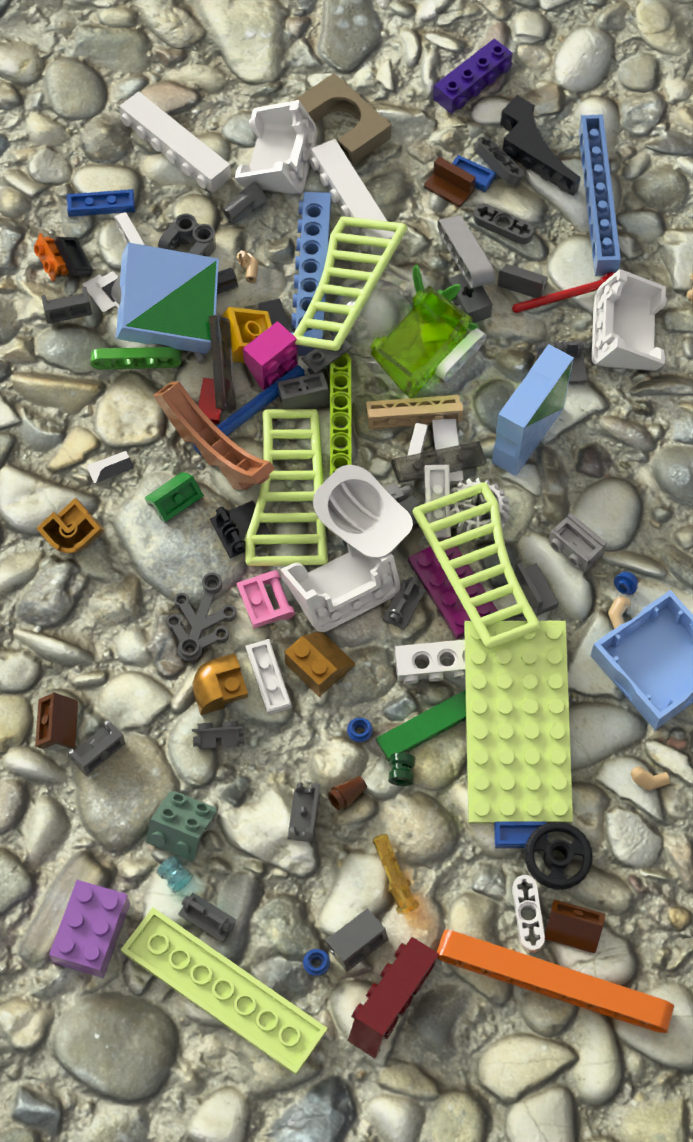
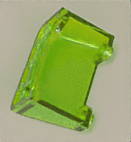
M428 286L423 292L419 290L412 299V302H414L412 310L388 337L383 336L381 339L377 337L370 346V355L409 398H414L435 374L441 361L466 337L473 320L472 317L431 286Z

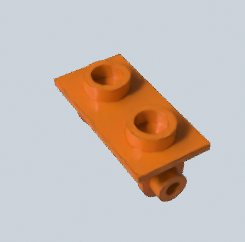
M39 233L34 245V252L42 262L45 272L48 273L52 282H54L58 274L65 276L69 273V270L62 256H58L60 252L55 244V240L51 237L44 238L42 233Z

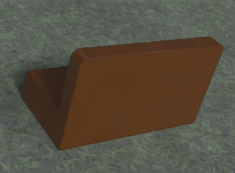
M438 157L434 162L433 174L424 183V188L460 208L475 191L476 177L447 160Z
M55 692L38 700L35 747L45 749L54 744L70 749L75 747L78 713L77 700Z
M554 899L544 935L545 939L596 953L605 914Z

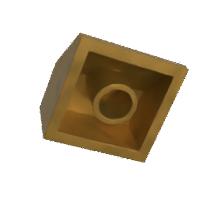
M323 632L304 635L284 651L285 664L318 697L355 666V662Z

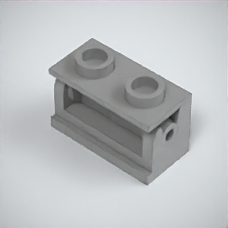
M571 512L554 530L550 531L548 541L556 552H561L568 558L572 566L580 568L583 572L588 570L604 554L607 544Z

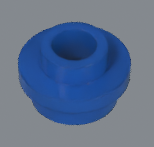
M625 571L614 578V585L620 593L632 595L636 592L638 579L634 574Z
M355 718L347 726L348 736L355 742H365L372 735V725L365 718ZM357 728L364 729V733L358 734L355 732V730Z
M312 949L305 954L303 966L308 974L321 976L328 971L330 959L325 951ZM318 959L322 964L319 967H314L311 964L312 961Z

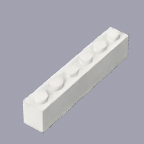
M139 91L120 105V119L122 123L136 131L141 139L147 140L156 151L162 152L172 164L178 165L184 174L194 178L200 187L206 188L213 193L231 179L230 164Z
M336 139L311 148V167L319 173L322 185L324 187L327 186L332 201L334 203L337 202L342 217L387 221ZM350 226L352 233L359 236L392 239L395 234L393 231ZM361 245L364 252H368L371 255H383L386 249Z

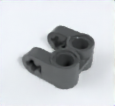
M184 213L177 216L162 234L158 242V248L175 250L179 244H191L193 247L188 253L209 257L216 249L215 230L209 224H198L193 215Z

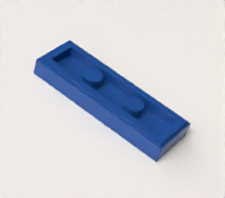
M134 190L67 194L68 217L135 212Z

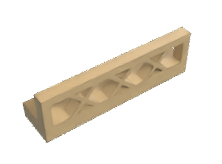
M459 395L366 402L368 429L415 426L416 422L432 425V420L454 418L456 423H462L463 404L460 402Z

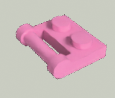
M276 570L237 583L238 591L253 629L281 619L287 620L295 615L293 607L289 606L280 583L281 577ZM264 585H271L280 609H273Z

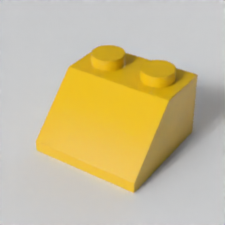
M228 307L216 321L226 361L245 363L243 348L272 326L268 311Z

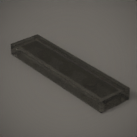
M213 315L209 316L216 408L230 412L236 410L230 320Z
M479 441L393 458L391 461L398 484L425 478V465H449V473L485 466L487 463Z

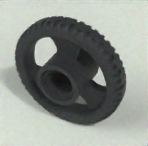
M550 822L538 827L530 835L525 846L524 858L528 871L538 883L547 888L564 890L578 885L585 879L592 866L593 853L589 840L577 827L565 822ZM550 832H563L572 836L574 841L570 844L565 840L559 839L551 843L547 839L546 834ZM534 850L544 852V863L551 870L548 876L543 874L536 865ZM552 851H561L565 859L563 861L556 860L553 857ZM574 855L582 856L583 862L580 870L573 877L567 879L563 870L571 862Z

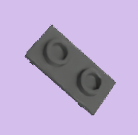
M335 334L333 337H331V338L328 339V340L334 341V339H335V337L337 336V334ZM345 340L338 351L316 348L301 359L309 367L307 368L309 374H317L351 350L352 346Z
M411 577L410 579L403 580L399 592L394 596L382 620L405 630L426 591L425 588L419 585L420 581L417 578Z
M238 721L223 722V727H213V723H198V728L192 729V732L198 733V736L193 737V747H198L199 749L216 748V738H221L222 747H240V744H245L244 734H239V729H244V726H238Z
M194 893L190 897L186 896L181 904L183 907L178 913L180 917L221 942L224 941L237 919Z

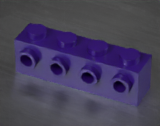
M495 38L434 85L433 100L451 114L457 109L463 108L467 101L472 97L478 96L486 86L492 85L500 75L510 70L513 52Z

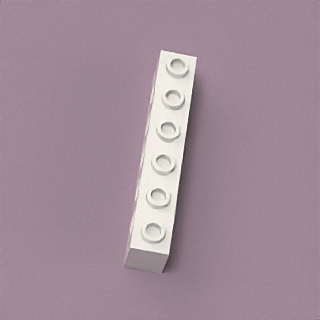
M464 640L395 646L394 653L398 682L403 681L404 684H415L420 679H429L430 682L442 681L444 677L451 676L454 679H465ZM449 657L453 660V664L451 666H444L441 664L440 659ZM423 659L427 661L429 666L425 669H420L415 665V662Z

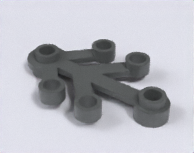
M214 572L207 573L202 579L205 592L197 615L189 604L187 594L178 593L174 597L176 608L182 610L192 628L189 637L182 627L179 615L171 614L166 620L168 629L174 631L180 642L177 648L178 655L187 662L197 660L202 655V649L216 642L225 643L229 639L228 629L223 626L217 627L214 633L200 638L202 631L224 620L231 622L236 618V609L232 605H225L220 611L207 617L214 595L222 589V579L219 574ZM211 583H214V584L217 585V586L214 587V588H209V587H208ZM179 599L186 600V602L183 604H180L177 601ZM226 611L233 612L230 616H226L224 613ZM172 620H177L178 624L171 625L170 622ZM220 632H224L226 634L222 638L217 636V634ZM188 648H193L194 652L187 653L186 650Z

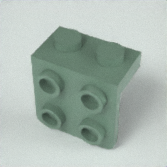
M171 791L150 819L146 843L194 861L198 855L201 837L215 817L217 809L182 793Z

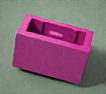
M278 321L243 348L244 362L262 390L272 385L298 364L297 345H295L297 338Z

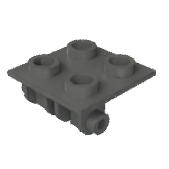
M579 339L568 342L562 340L560 343L558 341H555V343H545L543 341L541 344H535L537 360L548 344L574 357L569 383L587 382L583 357L584 341H579Z

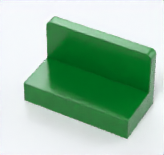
M181 472L144 499L147 503L154 506L161 520L166 522L203 497L204 494L192 475Z

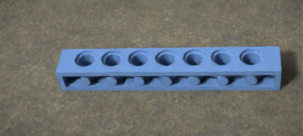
M603 114L581 115L578 134L595 276H604L606 273H616L619 270L621 261Z
M304 192L303 201H299V214L302 215V219H298V233H301V238H297L296 251H300V256L295 258V270H299V275H294V289H298V294H293V308H297L296 313H292V327H295V331L313 299L324 270L329 246L331 193ZM326 294L321 302H326ZM317 311L313 319L325 321V312ZM308 328L307 330L310 331H306L304 337L324 339V330ZM297 345V355L306 356L316 348Z

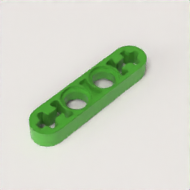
M172 347L101 348L91 352V366L100 370L176 368L181 365V350Z

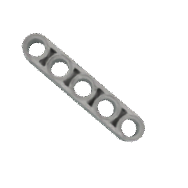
M456 215L438 220L437 225L440 237L469 286L473 289L495 283L493 267L462 216Z

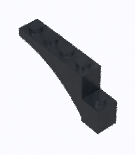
M516 95L501 112L500 125L505 130L510 131L504 137L502 150L526 169L532 170L544 180L550 181L562 191L574 196L579 190L581 177L565 166L546 145L534 119L535 105Z

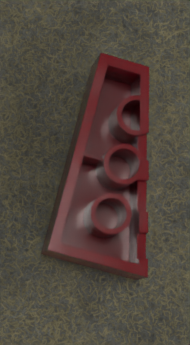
M411 937L406 945L401 943L394 954L396 960L393 964L389 962L386 964L380 974L382 980L379 984L375 982L372 984L366 994L368 999L365 1004L359 1003L352 1013L351 1017L354 1019L348 1042L375 1059L380 1052L383 1038L388 1039L399 1019L398 1014L404 1015L413 999L411 995H417L435 967L439 953L414 937Z

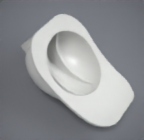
M345 465L338 468L314 494L313 506L319 520L331 532L365 556L371 558L387 556L412 530L413 521L408 511L382 487L370 472L362 467Z

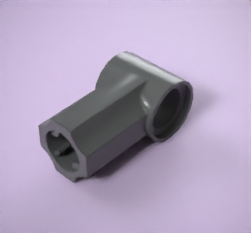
M255 181L222 209L226 218L233 224L268 200V197Z

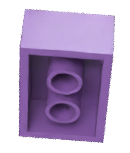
M76 880L49 953L53 964L104 979L130 906L128 895Z

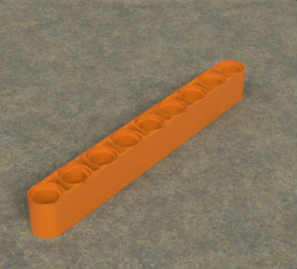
M443 931L437 949L440 961L654 1032H668L674 1010V1005L669 1001L456 931Z

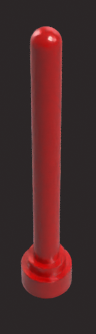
M615 272L606 273L604 277L595 282L514 304L512 311L519 313L596 291Z

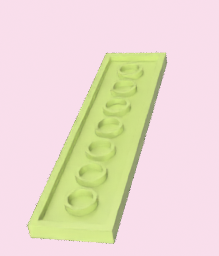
M152 907L120 950L126 957L294 1075L299 1073L328 1031V1028L154 907Z

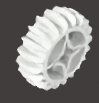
M479 477L476 479V482H472L468 478L466 485L459 482L457 488H452L451 494L482 482H480ZM489 479L485 481L488 485L490 483ZM495 483L492 486L489 485L499 503L503 530L505 523L509 520V499L504 497V489L498 490V485ZM481 493L473 496L471 499H464L451 504L448 514L452 516L476 507V503L479 506L487 503ZM488 512L471 520L451 526V529L457 528L459 535L492 523L491 513ZM489 534L483 537L487 540L489 538Z

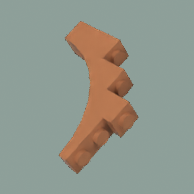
M179 381L168 383L153 395L184 442H193L208 465L220 468L233 489L247 490L254 484H262L270 478L269 474L275 470L271 462L251 455L229 439L202 412Z

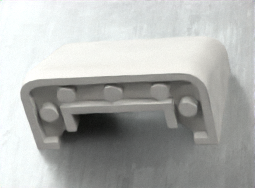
M299 100L254 108L249 125L256 134L257 140L250 167L243 164L236 171L235 178L242 187H248L255 181L261 190L292 195L301 194L305 187L310 167V158H312L311 148L315 146L317 138V128L314 121Z
M619 269L597 289L594 296L593 364L602 367L656 371L664 365L666 356L663 349L654 348L655 314L662 310L667 302L665 286Z
M347 543L348 553L308 573L306 568L300 563H293L281 569V573L285 583L311 625L318 632H326L392 599L401 588L394 556L391 553L384 557L371 558L363 555Z

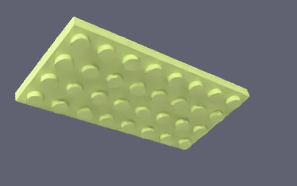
M472 621L464 622L468 824L509 821L573 822L566 621H539L541 628L538 631L491 649L485 647ZM499 621L486 626L491 637L525 625L528 621Z

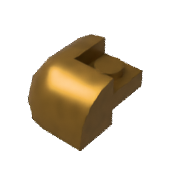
M76 498L58 514L53 512L36 528L52 547L64 553H78L105 531L99 521Z
M235 653L212 659L201 665L195 673L192 682L193 693L200 715L224 709V704L248 697V691Z

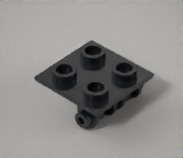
M253 500L231 510L219 507L216 510V516L210 518V522L230 559L245 553V537L256 506ZM260 523L256 535H272L266 523Z

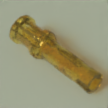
M382 834L375 837L372 842L375 845L389 881L388 891L390 894H393L397 904L396 912L398 914L408 913L419 906L418 900L414 899L411 892V882L403 876L389 841V836Z

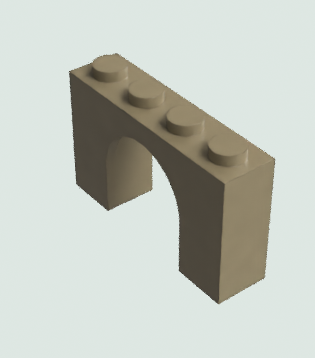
M335 73L294 100L301 102L314 123L325 115L337 111L350 113L359 120V123L354 128L337 139V143L352 166L391 139L392 126L390 121L386 117H382L373 105L368 104L362 99L357 91L352 90L346 81L342 78L340 79Z

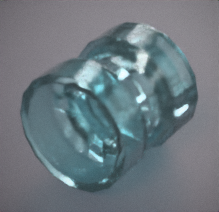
M176 855L166 859L156 870L157 875L168 882V887L173 893L183 889L193 878V874L181 866V860Z

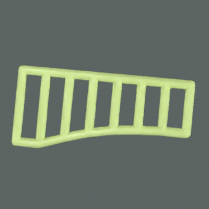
M345 216L339 219L330 235L326 262L318 288L293 334L297 338L295 345L338 351L341 348L408 229L406 224ZM346 226L393 231L395 234L392 239L343 234L342 232ZM338 242L386 249L383 255L379 256L337 250ZM335 259L376 264L373 272L334 268L333 266ZM331 277L367 281L363 289L328 285ZM325 294L358 298L354 306L321 302ZM317 311L348 315L344 323L313 319ZM308 328L338 332L334 341L304 337Z
M266 409L263 411V460L270 461L272 464L273 460L312 459L313 471H272L269 474L270 478L260 485L258 500L245 537L246 565L289 566L293 563H300L303 566L325 565L328 563L326 526L319 520L316 513H263L266 502L313 501L316 490L323 484L319 412L316 409ZM272 419H310V429L273 430ZM273 439H311L312 450H273ZM314 480V491L269 492L271 481ZM316 522L317 534L256 535L260 523ZM318 544V556L255 557V545Z
M482 482L413 509L412 513L486 648H494L538 631L541 628V624L532 610L511 566L504 542L499 503L487 483ZM481 493L487 503L430 524L424 515ZM491 513L492 523L439 542L434 533L482 514ZM490 533L494 534L495 544L452 560H449L445 553V550ZM498 554L500 564L462 579L458 577L455 571L459 567ZM498 575H505L508 582L507 585L473 598L469 597L465 589ZM513 593L518 604L484 617H480L475 608ZM523 613L528 621L525 625L491 637L486 626Z

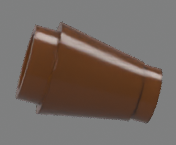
M358 776L332 787L328 793V799L335 809H347L367 789V785L363 778Z

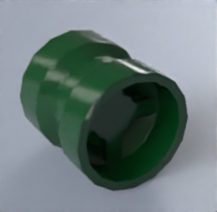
M407 753L392 754L390 756L392 770L389 772L388 782L396 786L412 785L414 783L412 769L415 767V756Z

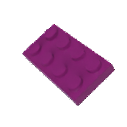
M431 546L408 557V563L426 589V592L454 637L458 639L464 636V622L471 620ZM457 546L445 550L449 560L463 556ZM468 564L455 569L460 579L474 574ZM480 583L465 588L470 598L486 593ZM492 601L475 607L480 617L498 611Z

